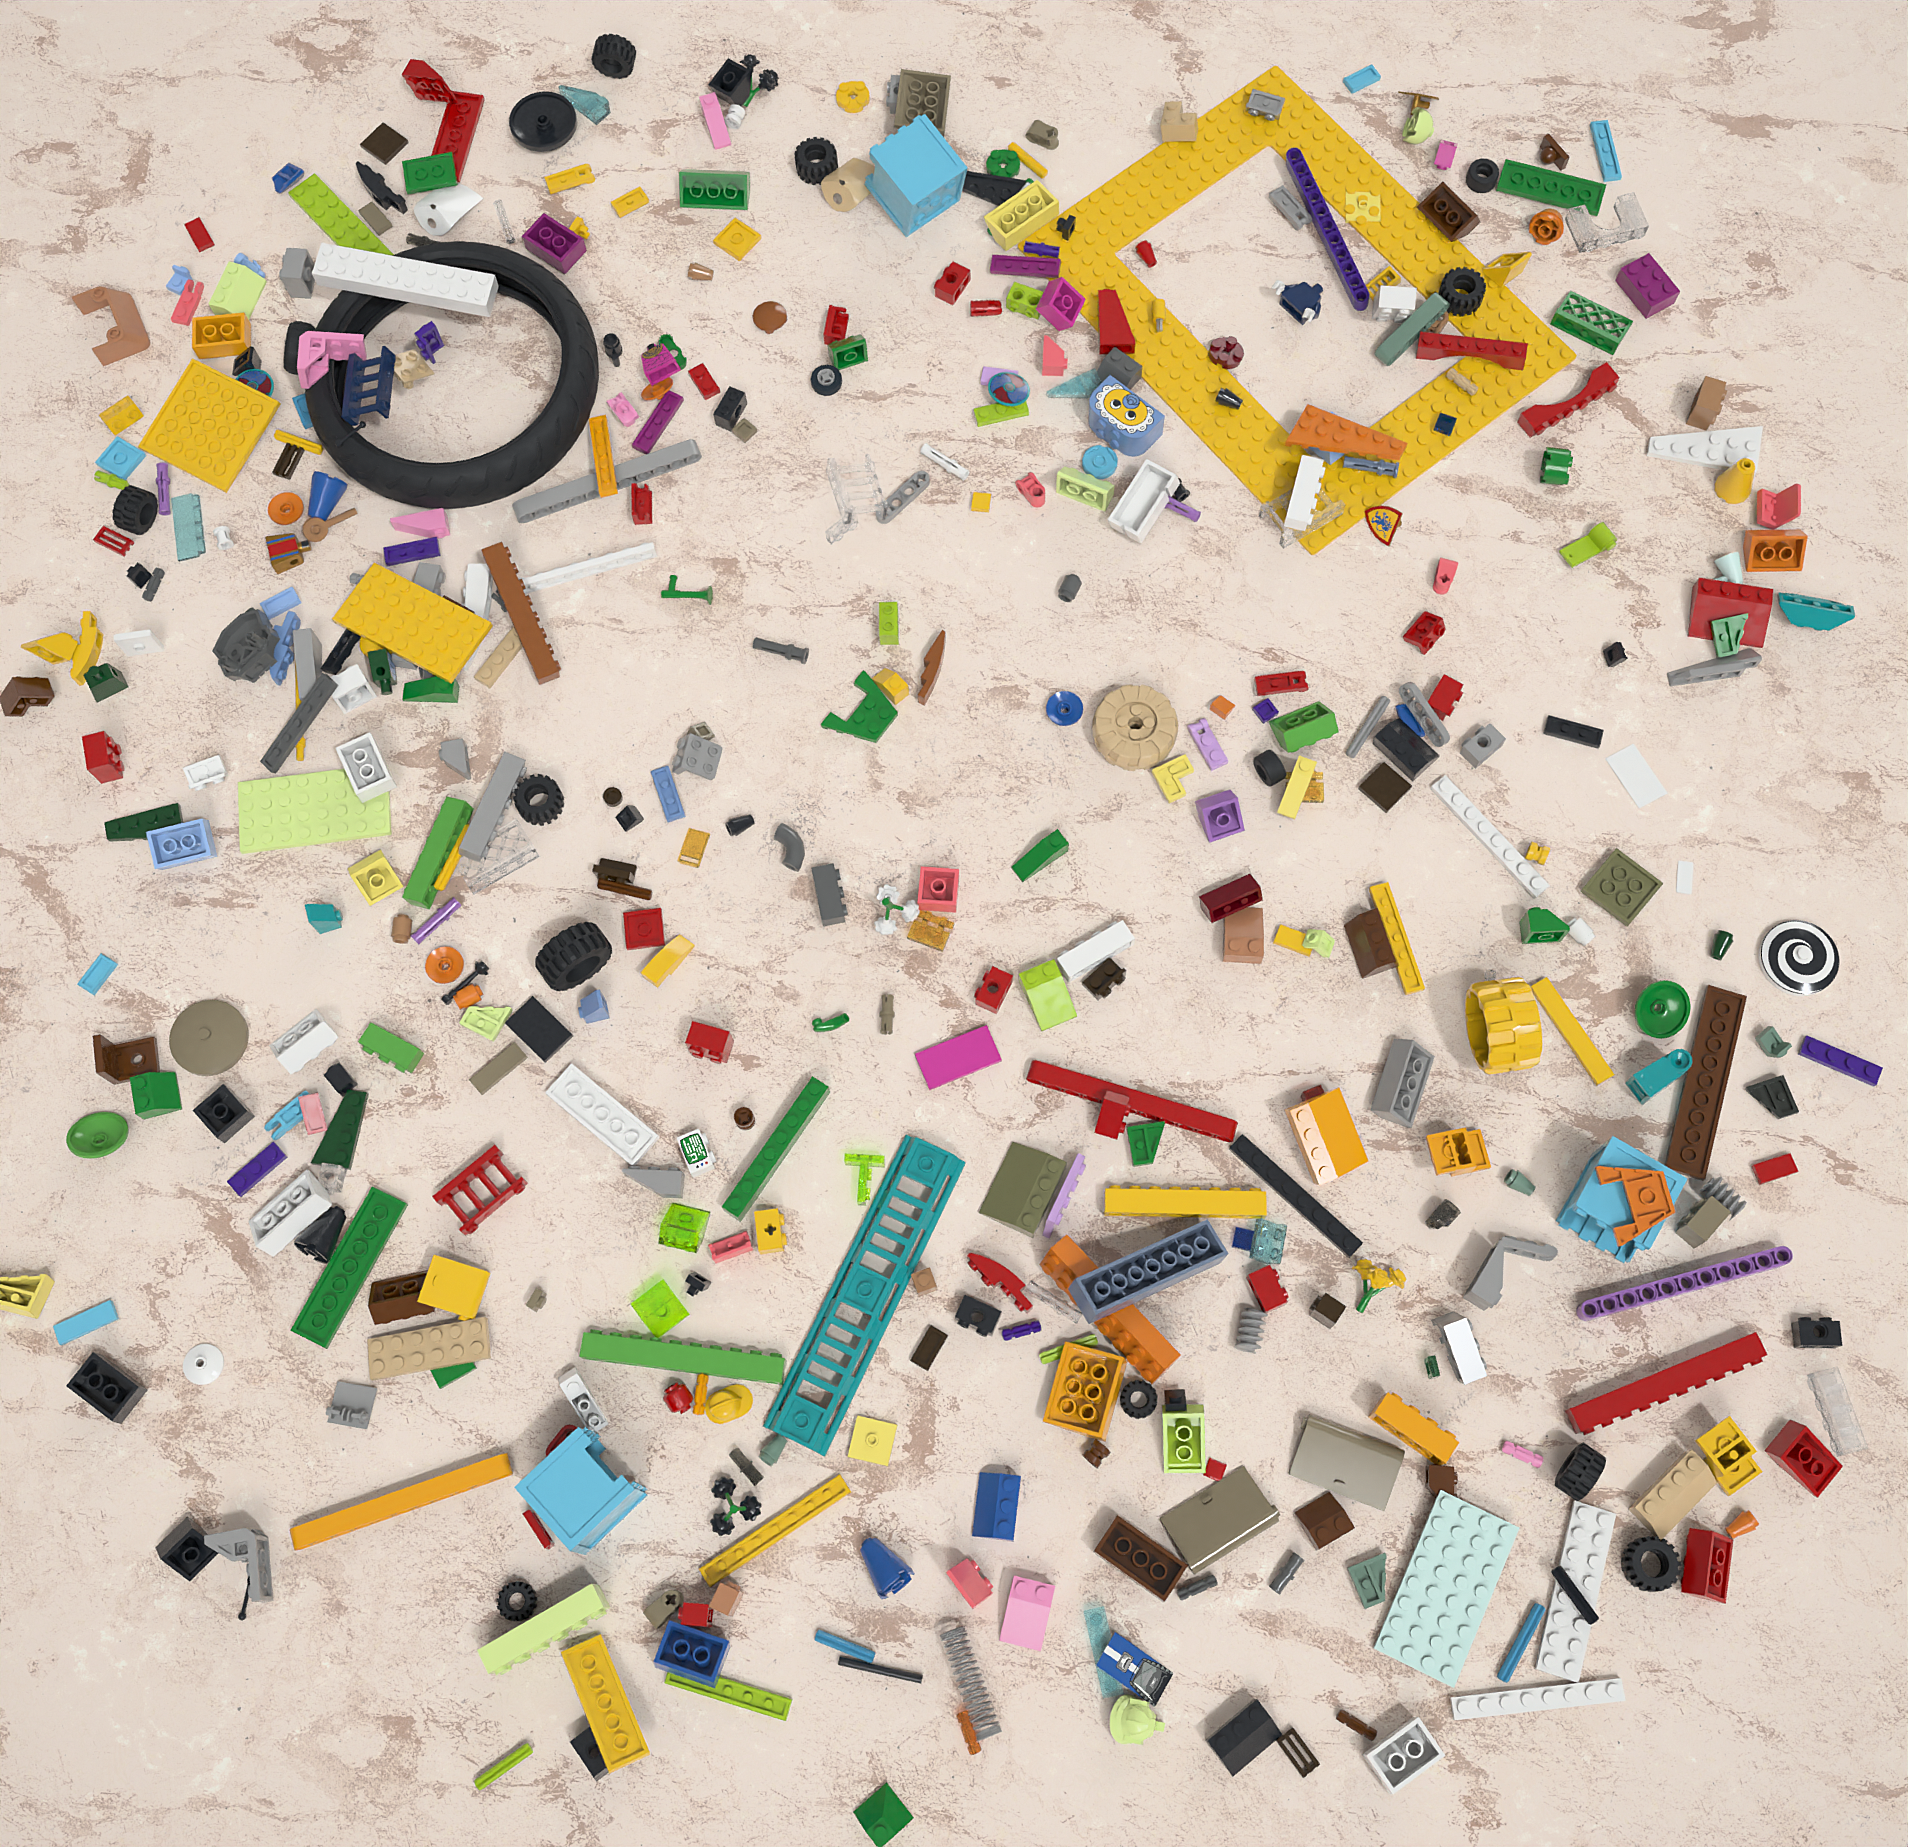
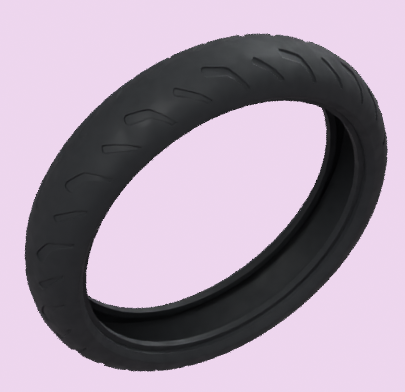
M451 241L418 246L392 255L495 275L499 286L497 293L510 296L534 309L552 326L560 338L562 357L556 387L549 402L534 422L505 445L467 460L443 463L419 462L404 459L383 451L368 442L358 432L343 442L342 447H336L335 441L344 438L354 428L341 417L348 360L329 359V371L309 389H305L308 412L320 442L334 461L358 483L383 497L404 504L432 509L466 508L491 503L521 491L543 477L563 459L582 433L595 403L599 381L598 351L592 327L584 310L568 287L552 272L530 258L500 246L479 242ZM342 290L324 312L315 331L362 334L365 339L372 329L386 316L409 302Z

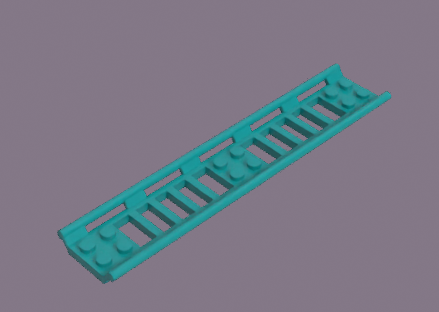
M905 1135L763 1427L824 1457L826 1456L911 1279V1274H913L966 1162L960 1160L954 1154L922 1139ZM905 1156V1158H904V1160H903V1162H902V1164H901V1166H900V1168H899V1170H898V1172H897V1174H896V1176H895V1178H894V1180H893V1182H892V1184H891L889 1190H887L888 1187H889V1185H890V1183H891V1181H892V1179H893V1177H894V1175H895V1173H896V1171H897V1169H898V1167H899V1165H900V1163H901V1161H902V1159H903V1157ZM903 1176L932 1189L927 1203L897 1190ZM947 1176H949L950 1179H949V1181H948V1183H947V1185H946V1187H945V1190H944V1192H943V1194H942V1196H941V1198H940V1200H939V1202H938V1204H937V1206H936V1208H935V1210H934V1212H933V1211H931V1209H932V1207H933V1205H934V1203H935V1201H936V1199H937V1196H938V1194H939V1192H940V1190H941V1188H942V1186H943V1184H944V1182H945ZM892 1198H897L922 1210L918 1221L888 1208ZM879 1209V1211H878V1213H877V1215H876V1217H875V1219H874V1221H873V1223H872V1225H871V1227H870V1229H869V1231H868V1233H867V1235H866V1237H865V1239H864V1241H863V1238H864V1236H865V1234H866V1232H867V1230H868V1228H869V1226H870V1224H871V1222H872V1220H873V1218H874V1216H875L877 1210ZM886 1215L914 1228L910 1238L907 1239L879 1226L883 1216ZM923 1229L924 1233L920 1239V1242L908 1266H906L905 1263L911 1253V1250L921 1230ZM875 1233L905 1246L901 1257L870 1244ZM866 1251L896 1264L890 1279L860 1265ZM851 1263H853L852 1266H851V1268H850V1270H849V1272H848V1274H847V1276H846V1278H845V1280H844V1282H843V1284H842V1286H841V1288H840V1285H841V1283H842V1281H843V1279H844V1277H845V1275H846V1273H847V1271H848V1269H849ZM895 1284H897L898 1287L894 1293V1296L882 1320L880 1321L878 1319L884 1309V1306ZM841 1302L871 1316L865 1331L834 1317ZM824 1318H826L825 1321H824V1323H823V1325H822V1327H821V1329H820V1331H819V1333H818V1335H817V1332H818V1330H819V1328H820V1326H821V1324H822ZM832 1324L861 1338L856 1350L826 1336L830 1325ZM815 1337H816V1340H815V1342H814V1344H813V1346H812V1348H811L809 1354H807L808 1351H809V1349H810V1347H811V1345H812V1343H813V1341H814V1339H815ZM871 1339L872 1341L855 1377L851 1376L868 1340ZM821 1343L851 1356L852 1358L847 1368L817 1355L816 1353ZM812 1362L842 1375L843 1377L838 1387L807 1373ZM803 1380L834 1394L827 1410L796 1395ZM792 1384H793V1387H792V1389H791V1391H790V1393H789V1395H788V1397H787V1399H786V1401H785V1403H784V1405H783L781 1411H779L780 1408H781V1406H782V1404H783V1402H784V1400H785V1398H786V1396H787V1394H788V1392H789V1390H790V1388H791V1386H792ZM843 1395L845 1397L842 1401V1404L829 1428L828 1433L826 1434L824 1433V1431L831 1419V1416L841 1396Z

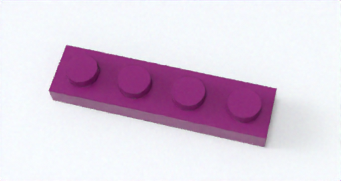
M992 255L990 273L1059 278L1061 259Z
M670 390L665 393L632 443L634 449L644 454L650 453L683 403V396Z

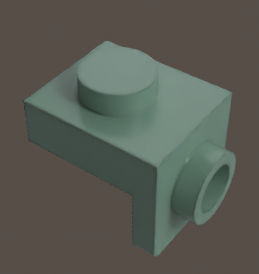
M1767 1026L1755 1037L1768 1057L1781 1058L1792 1047L1791 1043L1783 1042L1773 1026Z

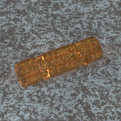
M965 1710L958 1713L956 1717L958 1723L962 1725L960 1728L965 1742L969 1745L967 1747L969 1754L974 1755L981 1751V1746L976 1741V1732L972 1729L973 1724L969 1721L971 1719L968 1716L969 1712Z

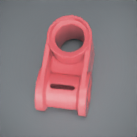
M1029 472L1025 478L1015 481L1019 492L1024 495L1033 507L1038 508L1045 504V488L1032 472Z
M1440 557L1433 584V590L1437 594L1443 595L1449 591L1458 562Z

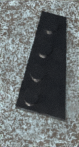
M967 171L962 191L1000 206L1020 192L1026 184V180Z

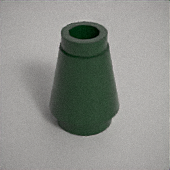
M1718 930L1717 934H1714L1710 957L1722 960L1734 942L1731 933Z

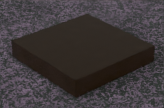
M382 122L360 143V146L386 165L409 142L401 134Z
M1383 762L1358 789L1387 813L1412 788V785Z

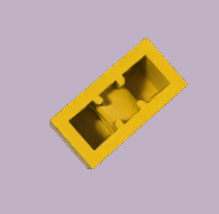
M778 1208L755 1211L759 1253L762 1255L784 1251V1245H787L786 1233H782V1226L785 1225L784 1214H780ZM770 1227H773L774 1230H776L773 1231V1235H769L768 1231H770Z

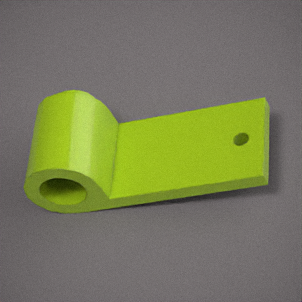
M1601 522L1592 528L1588 535L1564 547L1559 553L1574 568L1606 549L1607 551L1613 549L1617 544V537L1604 522Z

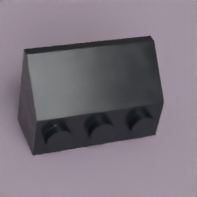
M1400 718L1388 723L1374 736L1372 743L1411 781L1419 777L1440 757L1436 751Z
M1253 1699L1205 1741L1233 1777L1281 1737L1282 1733L1258 1699Z

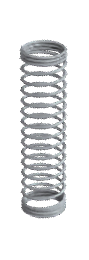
M961 1626L941 1634L940 1637L941 1641L954 1639L945 1644L944 1648L958 1645L946 1652L947 1655L960 1652L948 1659V1661L962 1659L951 1665V1668L966 1665L955 1671L953 1675L971 1671L955 1680L959 1682L973 1678L958 1686L960 1689L975 1685L960 1694L966 1695L977 1692L965 1698L963 1702L981 1698L965 1707V1709H970L983 1705L968 1713V1716L988 1711L970 1720L971 1723L990 1718L972 1728L976 1730L992 1725L975 1734L976 1741H980L998 1734L1002 1730L1000 1725H998V1721L985 1724L997 1717L996 1714L983 1717L994 1711V1708L981 1710L990 1705L992 1701L976 1704L989 1697V1694L974 1697L987 1690V1687L972 1690L985 1682L981 1680L970 1683L981 1677L982 1674L966 1677L979 1670L980 1667L962 1671L977 1663V1660L959 1664L975 1655L971 1653L957 1657L973 1647L970 1646L953 1651L970 1642V1640L951 1644L967 1636L968 1633H965V1626Z

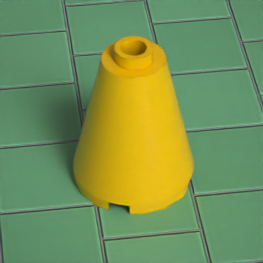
M1743 458L1720 474L1715 482L1717 496L1726 500L1725 502L1728 504L1743 503L1752 491L1755 463L1748 458Z

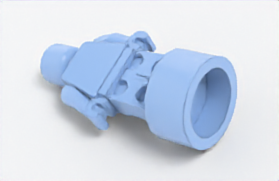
M243 253L236 255L234 263L245 265L262 278H265V273L261 271V266L256 260L251 262Z

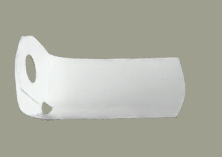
M458 183L456 186L433 190L415 205L414 213L420 225L429 234L442 236L483 198L472 189ZM433 204L436 208L432 209L430 205ZM428 218L435 220L436 228H431L428 225Z

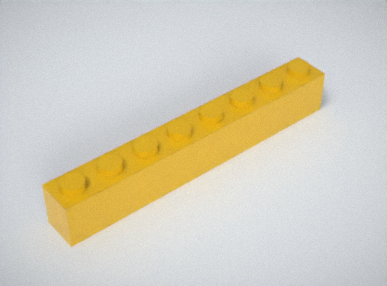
M1112 1185L1109 1188H1105L1104 1216L1265 1219L1267 1216L1266 1191H1261L1260 1188H1250L1249 1191H1241V1188H1229V1191H1222L1219 1187H1211L1209 1190H1201L1200 1187H1190L1189 1190H1181V1187L1175 1186L1169 1187V1190L1161 1189L1159 1186H1150L1149 1189H1141L1140 1186H1129V1189H1121V1186Z

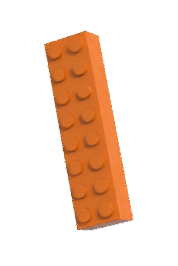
M1065 1235L1052 1246L1039 1264L1044 1273L1050 1275L1058 1288L1064 1290L1075 1305L1077 1304L1068 1290L1069 1286L1076 1278L1098 1269L1096 1264L1068 1235ZM1133 1304L1094 1322L1099 1331L1108 1337L1113 1346L1121 1351L1127 1361L1135 1366L1141 1373V1376L1151 1384L1156 1382L1181 1356Z

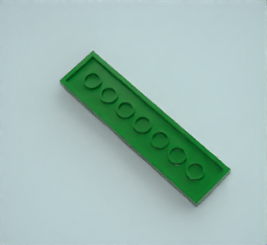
M371 1187L290 1331L328 1349L408 1206L407 1203L375 1187Z

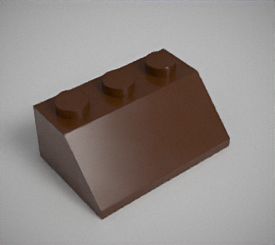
M1443 181L1417 206L1451 242L1467 236L1481 223L1478 215Z
M1378 908L1361 913L1344 925L1362 979L1399 966L1382 914Z
M428 1270L371 1283L368 1308L374 1325L387 1324L391 1321L405 1320L410 1317L428 1315L435 1312V1307L417 1302Z

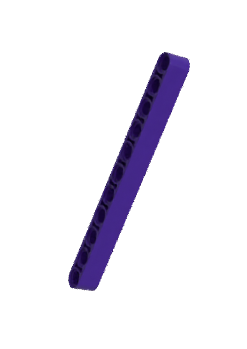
M1290 148L1286 153V167L1308 213L1312 217V222L1353 308L1357 311H1364L1368 307L1369 291L1301 150Z

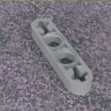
M918 471L877 508V521L881 524H887L929 486V474L925 471ZM919 478H920V479H924V478H925V482H923V481H920V482H919L918 479H919ZM911 488L914 490V493L907 495L904 491ZM900 500L902 503L896 507L892 505V502Z
M1413 682L1403 684L1399 688V694L1428 738L1437 747L1447 744L1450 740V735L1421 691ZM1417 702L1421 704L1422 711L1418 710ZM1427 718L1431 719L1432 726L1427 723Z

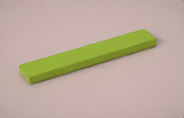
M667 1672L664 1682L674 1687L783 1721L787 1720L793 1700L720 1676L715 1688Z

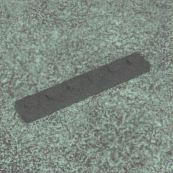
M321 674L260 762L271 773L276 774L338 687V684L327 674Z

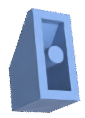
M600 989L595 990L580 1000L581 1007H578L581 1019L584 1018L587 1024L610 1019L607 1001Z

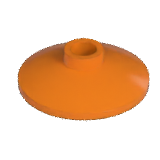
M668 377L653 386L651 384L647 385L643 389L641 397L644 400L662 399L665 393L672 387L673 380Z
M291 492L276 495L268 505L269 517L280 525L296 522L304 511V504L301 498Z
M452 947L435 949L429 954L425 963L427 975L431 980L439 984L455 981L461 975L464 968L462 955ZM445 965H449L447 970H443Z

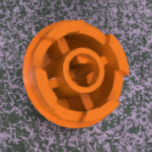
M1544 209L1535 214L1530 220L1529 233L1533 235L1539 244L1549 245L1551 242L1557 241L1563 234V217L1555 209Z

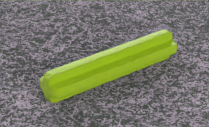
M1090 1334L1070 1343L1090 1348L1096 1346L1098 1340L1095 1334ZM1064 1344L1041 1352L1039 1354L1041 1363L1047 1364L1060 1359Z
M528 1743L524 1744L475 1779L474 1783L477 1789H484L533 1753L532 1747Z

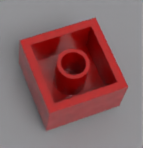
M105 731L82 736L87 770L101 784L123 779L122 771H124V765L120 760V755L122 754L120 745L116 744L113 738L109 737Z
M692 1021L685 1044L693 1057L699 1059L706 1057L710 1058V1061L713 1063L721 1064V1062H728L734 1040L730 1031Z

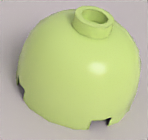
M1416 107L1411 112L1413 113L1412 118H1407L1402 132V136L1405 137L1403 141L1411 144L1423 143L1434 132L1433 118L1430 113Z

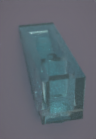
M564 85L558 87L560 95L567 98L577 111L595 125H598L611 113L609 101L596 92Z
M1094 368L1047 391L1046 395L1048 398L1087 399L1102 382Z

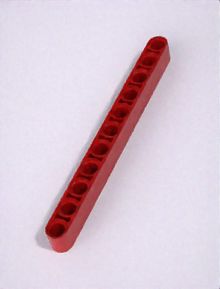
M1037 1060L1031 1061L1026 1080L1033 1084L1099 1104H1103L1107 1090L1130 1097L1128 1105H1131L1129 1113L1158 1122L1164 1121L1165 1124L1225 1142H1233L1238 1126L1237 1121Z

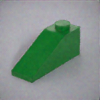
M438 676L404 683L402 700L404 702L458 703L460 686L456 679L451 684Z
M1057 829L1042 839L1011 868L1023 883L1067 853L1069 843Z

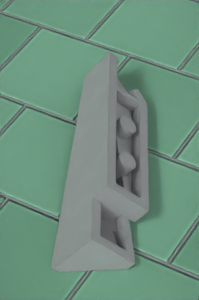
M1752 648L1738 651L1737 654L1714 658L1667 673L1669 685L1671 687L1740 677L1745 669L1757 667L1762 660V656Z

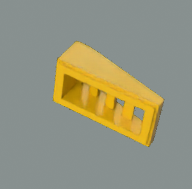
M1390 265L1366 284L1372 301L1375 295L1369 290L1371 287L1377 292L1378 288L1375 285H1383L1382 280L1387 284L1386 286H1397L1401 282V277Z

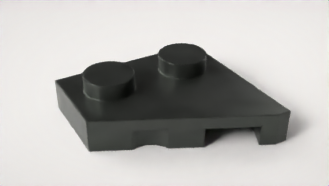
M1784 1075L1745 1088L1753 1098L1777 1119L1799 1113Z

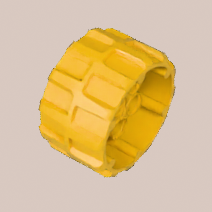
M1521 977L1471 984L1470 989L1466 991L1465 1020L1470 1047L1479 1069L1483 1070L1485 1074L1490 1075L1529 1069L1538 1065L1542 1052V1028L1537 1003L1529 984Z

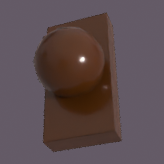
M1548 133L1543 137L1540 145L1542 149L1540 160L1545 165L1554 163L1562 171L1566 168L1570 157Z

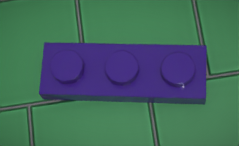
M437 537L383 547L387 567L441 556Z
M272 1142L231 1177L227 1183L238 1196L242 1197L288 1157L275 1142Z

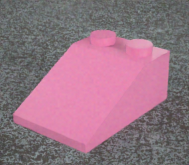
M1014 1576L999 1641L1041 1651L1055 1586Z

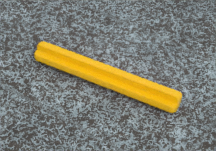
M470 824L464 826L434 884L435 889L443 891L447 886L462 856L459 854V847Z

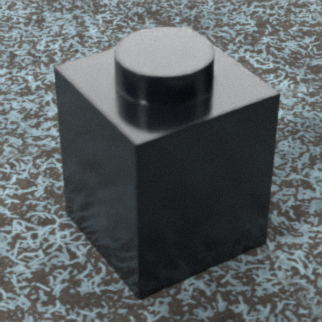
M340 1063L330 1066L324 1074V1077L342 1097L346 1094L347 1090H352L358 1085Z

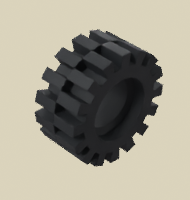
M1135 1380L1129 1382L1123 1388L1120 1396V1405L1129 1417H1134L1135 1419L1146 1418L1155 1410L1158 1396L1156 1395L1155 1388L1150 1383H1146L1144 1380ZM1139 1391L1145 1394L1147 1402L1143 1407H1135L1131 1403V1395L1134 1392Z
M516 1581L508 1583V1585L502 1587V1591H499V1598L496 1600L498 1602L497 1609L500 1610V1615L504 1616L505 1619L522 1621L534 1613L533 1610L537 1607L536 1601L538 1600L532 1586ZM515 1593H521L525 1599L523 1607L519 1610L512 1609L509 1604L510 1597Z

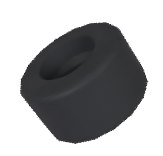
M1485 158L1472 162L1466 175L1467 186L1476 193L1490 192L1494 189L1499 177L1497 164ZM1478 174H1483L1487 177H1480Z
M1269 749L1254 757L1253 764L1255 770L1267 786H1273L1286 778L1284 765L1274 751Z

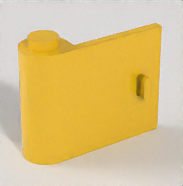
M433 1255L417 1302L455 1313L459 1316L458 1320L460 1321L475 1319L491 1273Z

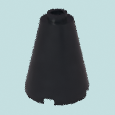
M338 1206L334 1208L329 1207L327 1211L295 1239L294 1246L306 1256L309 1254L314 1256L313 1260L327 1264L331 1260L347 1218L344 1215L345 1211Z

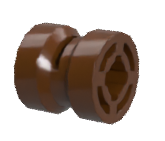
M741 1107L735 1111L734 1120L737 1127L744 1131L752 1129L755 1125V1117L752 1111L747 1107Z
M1095 1439L1091 1443L1092 1447L1089 1450H1085L1082 1456L1098 1469L1102 1464L1101 1460L1107 1458L1111 1452L1099 1440Z

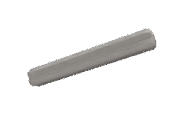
M1386 696L1380 698L1347 749V756L1355 758L1389 705V698Z

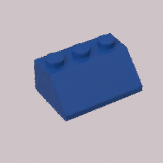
M980 1472L972 1532L973 1537L1014 1542L1021 1476Z

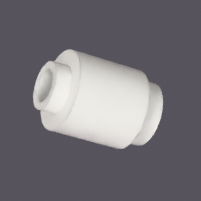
M1574 918L1567 924L1570 927L1568 933L1578 944L1581 943L1585 946L1595 937L1592 933L1593 930L1582 918L1578 920Z

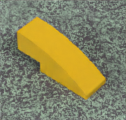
M679 934L640 972L641 975L658 988L669 974H673L695 945Z

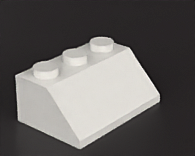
M315 1009L269 1046L277 1060L290 1074L300 1071L310 1059L313 1060L318 1057L324 1048L332 1046L338 1036L319 1011Z

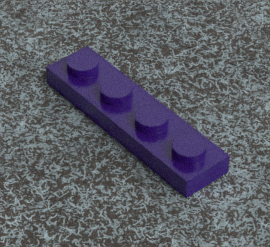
M1810 1036L1804 1037L1798 1053L1802 1057L1873 1087L1877 1085L1883 1069L1881 1066Z

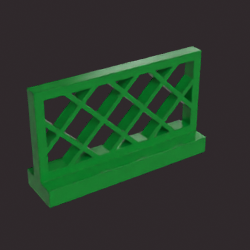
M1570 290L1561 306L1556 310L1550 325L1614 355L1633 321ZM1570 298L1576 300L1578 303L1571 304ZM1585 307H1591L1594 311L1587 312ZM1581 308L1583 313L1576 314L1574 309ZM1605 314L1609 316L1610 319L1603 320L1601 315ZM1590 316H1597L1598 321H1592ZM1621 322L1627 326L1619 327L1617 323ZM1612 323L1614 328L1608 329L1606 324Z

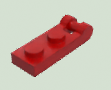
M1305 671L1255 676L1254 678L1257 696L1296 691L1305 692L1309 690L1308 683L1305 681Z

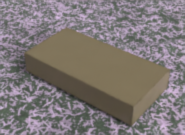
M372 201L358 210L359 214L379 236L393 227L392 223Z

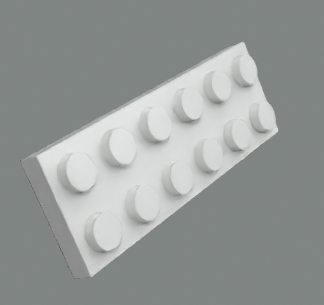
M572 1063L545 1092L546 1095L631 1166H635L660 1138Z

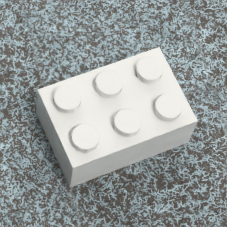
M1381 285L1374 296L1372 319H1376L1378 322L1394 320V323H1404L1415 310L1417 288Z
M370 732L336 747V751L353 789L362 803L397 787L381 750Z
M1416 1716L1362 1754L1390 1794L1396 1793L1445 1756L1423 1722Z

